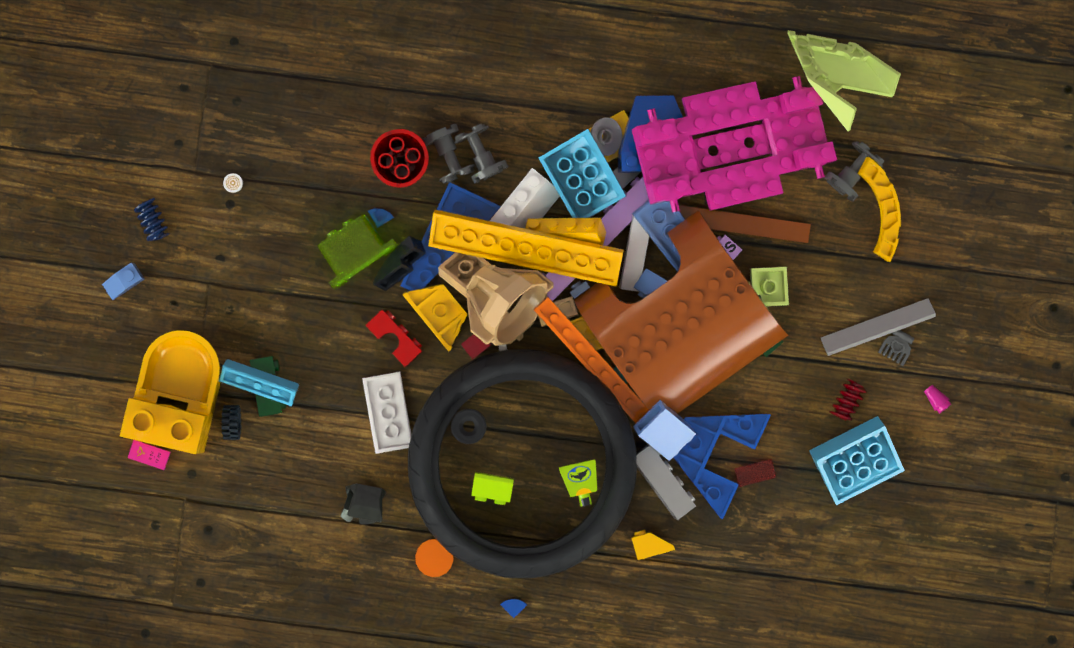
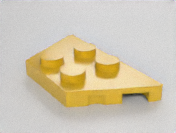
M444 284L404 292L402 295L449 352L467 316L465 310Z

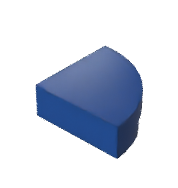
M377 208L368 211L377 227L394 218L391 213L384 209Z
M518 599L505 600L500 604L513 618L527 606L524 601Z

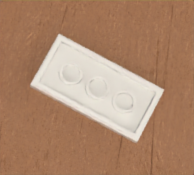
M401 372L362 378L375 454L409 448L411 429Z

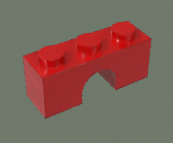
M381 310L365 326L379 340L387 333L395 334L399 339V345L392 354L404 367H407L423 352L420 349L422 345L415 338L411 340L407 336L409 331L402 324L398 326L393 321L396 318L389 310L386 312Z

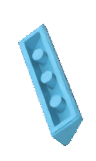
M229 359L225 361L219 381L289 406H292L299 387L298 383Z

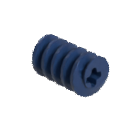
M155 198L142 202L134 209L135 213H140L137 216L138 220H143L140 223L141 227H146L143 230L144 234H150L146 238L147 241L159 240L170 234L164 233L168 226H161V223L165 220L158 219V216L162 213L155 212V209L159 206L152 205V202L156 200Z

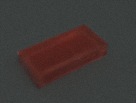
M772 459L734 468L739 487L776 478Z

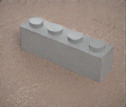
M647 444L636 452L637 469L674 519L679 520L696 507L693 495L689 491L685 492L682 487L684 483L678 476L674 477L671 473L672 467L666 460L663 462L658 451Z

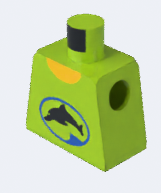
M595 459L559 467L570 497L578 496L581 507L591 505L590 493L597 491Z

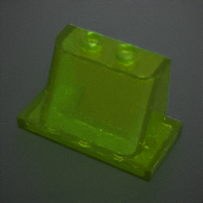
M365 214L355 220L350 218L342 224V229L339 231L336 229L332 230L326 235L328 238L317 245L337 276L329 282L335 290L381 257H385L394 251L398 246L394 239L385 244Z

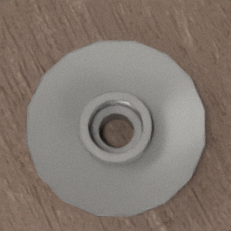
M607 117L598 119L594 123L591 134L602 154L605 156L614 154L622 142L621 127L614 119Z

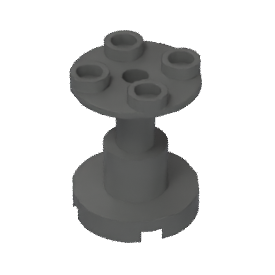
M482 123L471 128L473 132L469 134L463 132L455 136L456 141L454 142L459 144L468 140L476 156L473 160L479 172L471 176L474 184L479 183L481 179L486 180L509 167L506 160L496 163L491 151L486 152L478 134L487 130L489 126L482 125Z
M452 124L449 129H446V127L441 128L422 138L426 146L434 144L439 156H444L451 173L439 179L443 184L457 180V175L459 174L460 176H465L475 171L473 168L475 164L461 168L454 151L457 147L452 136L460 131L457 124Z
M858 141L852 143L853 147L860 153L850 167L845 166L838 176L828 171L824 179L828 180L827 183L842 196L846 193L848 195L847 199L852 202L858 197V194L852 188L861 178L857 173L866 157L873 159L881 168L884 163L880 156L869 152L870 148L865 143H859Z

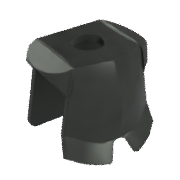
M357 483L346 486L347 498L340 517L347 522H351L353 518H359L360 524L381 522L382 499L386 495V491L382 488Z

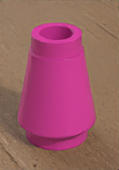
M933 385L924 391L934 411H938L939 414L951 405L950 399Z

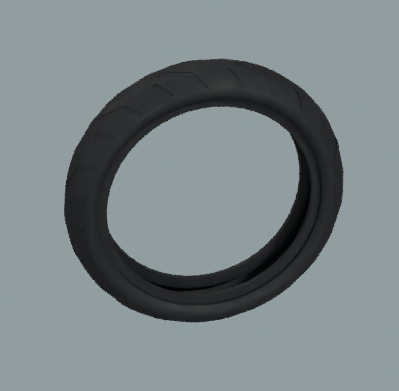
M511 349L487 354L472 360L455 370L432 392L417 417L408 450V477L413 500L422 520L435 539L449 553L471 567L486 573L506 578H537L559 573L577 565L594 554L613 535L631 502L636 483L637 453L631 425L623 408L611 390L597 376L578 363L557 354L533 349ZM512 380H533L547 383L562 389L578 400L595 421L602 436L606 456V471L602 490L597 502L586 518L566 535L549 543L528 547L500 544L484 538L469 528L458 517L448 502L442 487L439 471V455L443 436L459 408L483 389L497 383Z

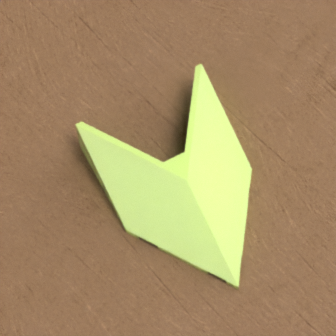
M788 30V36L809 83L847 131L851 130L857 108L836 94L841 88L888 97L894 96L901 73L853 42H848V44L837 43V39L810 34L806 36L796 35L795 31Z

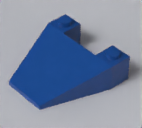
M635 96L618 151V173H638L641 171L632 129L650 122L647 110L655 108L657 120L683 117L674 96Z

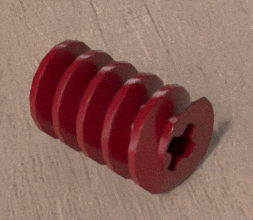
M846 378L850 384H843L846 391L840 390L839 392L843 398H836L839 405L833 404L832 407L836 411H829V413L845 421H852L853 418L849 414H856L853 406H860L856 400H863L864 398L860 393H867L863 386Z

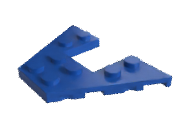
M770 414L684 418L692 426L696 435L673 458L721 519L724 518L739 484L704 469L720 434L755 450L769 421Z

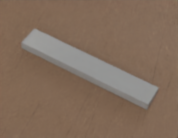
M929 298L821 337V342L827 355L830 356L934 318L936 313Z

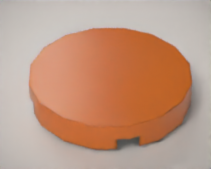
M429 539L423 542L415 555L416 565L419 570L430 577H440L446 574L454 560L453 555L436 539Z

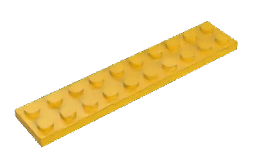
M434 210L428 245L429 247L611 286H617L624 252L623 249L440 210Z

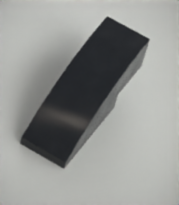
M408 236L401 242L378 271L373 285L387 291L414 270L412 264L426 254L422 241Z

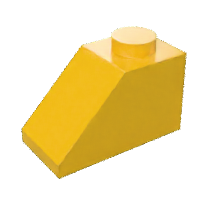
M645 530L634 532L635 536L631 537L637 560L675 550L674 545Z

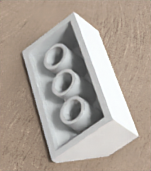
M532 168L490 221L525 229L527 219L543 218L560 195L554 185Z

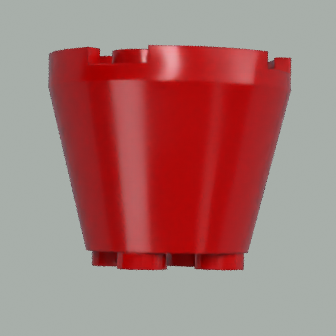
M396 129L385 132L375 141L371 149L370 161L375 175L383 183L392 187L402 188L415 184L423 177L428 167L429 155L425 143L418 135L409 130ZM404 156L407 164L397 165L398 161L396 159Z

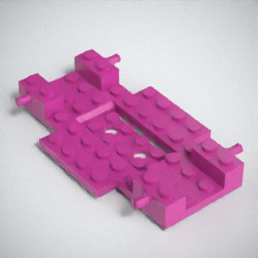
M800 76L792 78L795 87L793 91L760 100L755 81L683 97L682 102L686 117L657 120L655 108L647 110L650 122L633 128L632 133L650 205L670 201L673 213L680 211L677 199L705 192L709 211L783 194L779 177L781 174L815 168L817 179L824 178L822 166L836 161L837 157L833 141L827 142L819 106L823 105L822 98L813 87H802ZM762 120L763 123L697 139L692 138L694 135ZM747 137L752 138L754 141L752 148H747L744 144V140ZM710 146L717 147L718 154L716 156H711L708 153ZM762 155H771V157L745 162L737 165H732L724 168H719L715 170H710L702 173L700 171L701 169L741 161Z

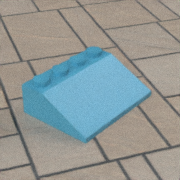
M589 129L539 157L572 218H591L626 197L625 192Z
M878 416L809 450L836 505L905 471L887 429Z

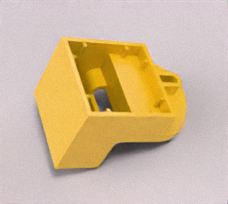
M172 331L158 337L149 346L143 358L135 395L133 398L128 399L120 437L191 454L204 453L221 384L219 381L220 363L217 353L205 338L190 331ZM158 397L187 402V409L185 411L172 405L157 404Z

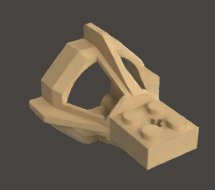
M457 252L438 267L439 276L467 298L471 332L485 344L493 343L495 346L511 344L516 339L519 341L523 339V333L533 325L538 316L534 308L547 297V293L554 287V283L538 270L499 268L496 265H491L484 258ZM522 295L517 305L509 313L507 310Z

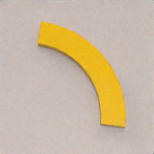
M866 157L857 174L872 188L877 198L881 215L879 238L873 252L887 262H891L899 240L897 238L899 227H901L900 205L895 188L890 183L885 171L873 159Z

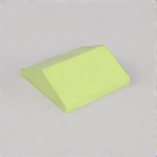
M787 267L750 269L751 286L761 296L766 306L789 305Z

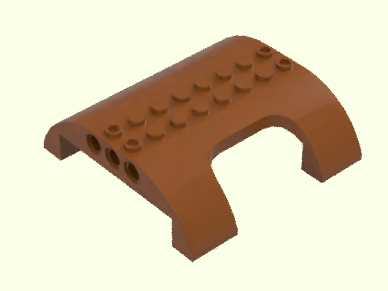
M699 210L667 232L680 255L681 265L679 271L674 277L642 300L635 303H626L615 295L616 292L611 285L602 283L594 284L574 299L580 314L596 339L649 410L661 400L678 414L788 336L710 229V225Z

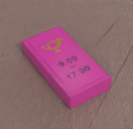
M133 440L128 458L165 470L171 452Z

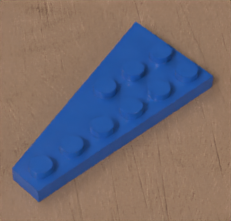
M449 182L436 210L489 221L501 206ZM432 220L422 239L426 254L412 264L414 270L404 277L400 285L407 290L413 291L424 288L439 273L438 267L455 253L428 246Z

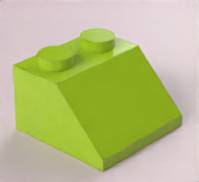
M475 472L471 496H475V500L486 502L488 498L493 499L495 504L506 505V502L511 500L514 478Z

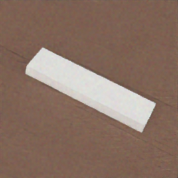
M633 215L619 288L638 291L634 288V285L643 272L649 235Z

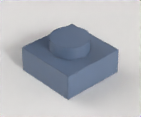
M579 281L571 287L572 291L570 294L575 299L590 287L586 281L584 283Z

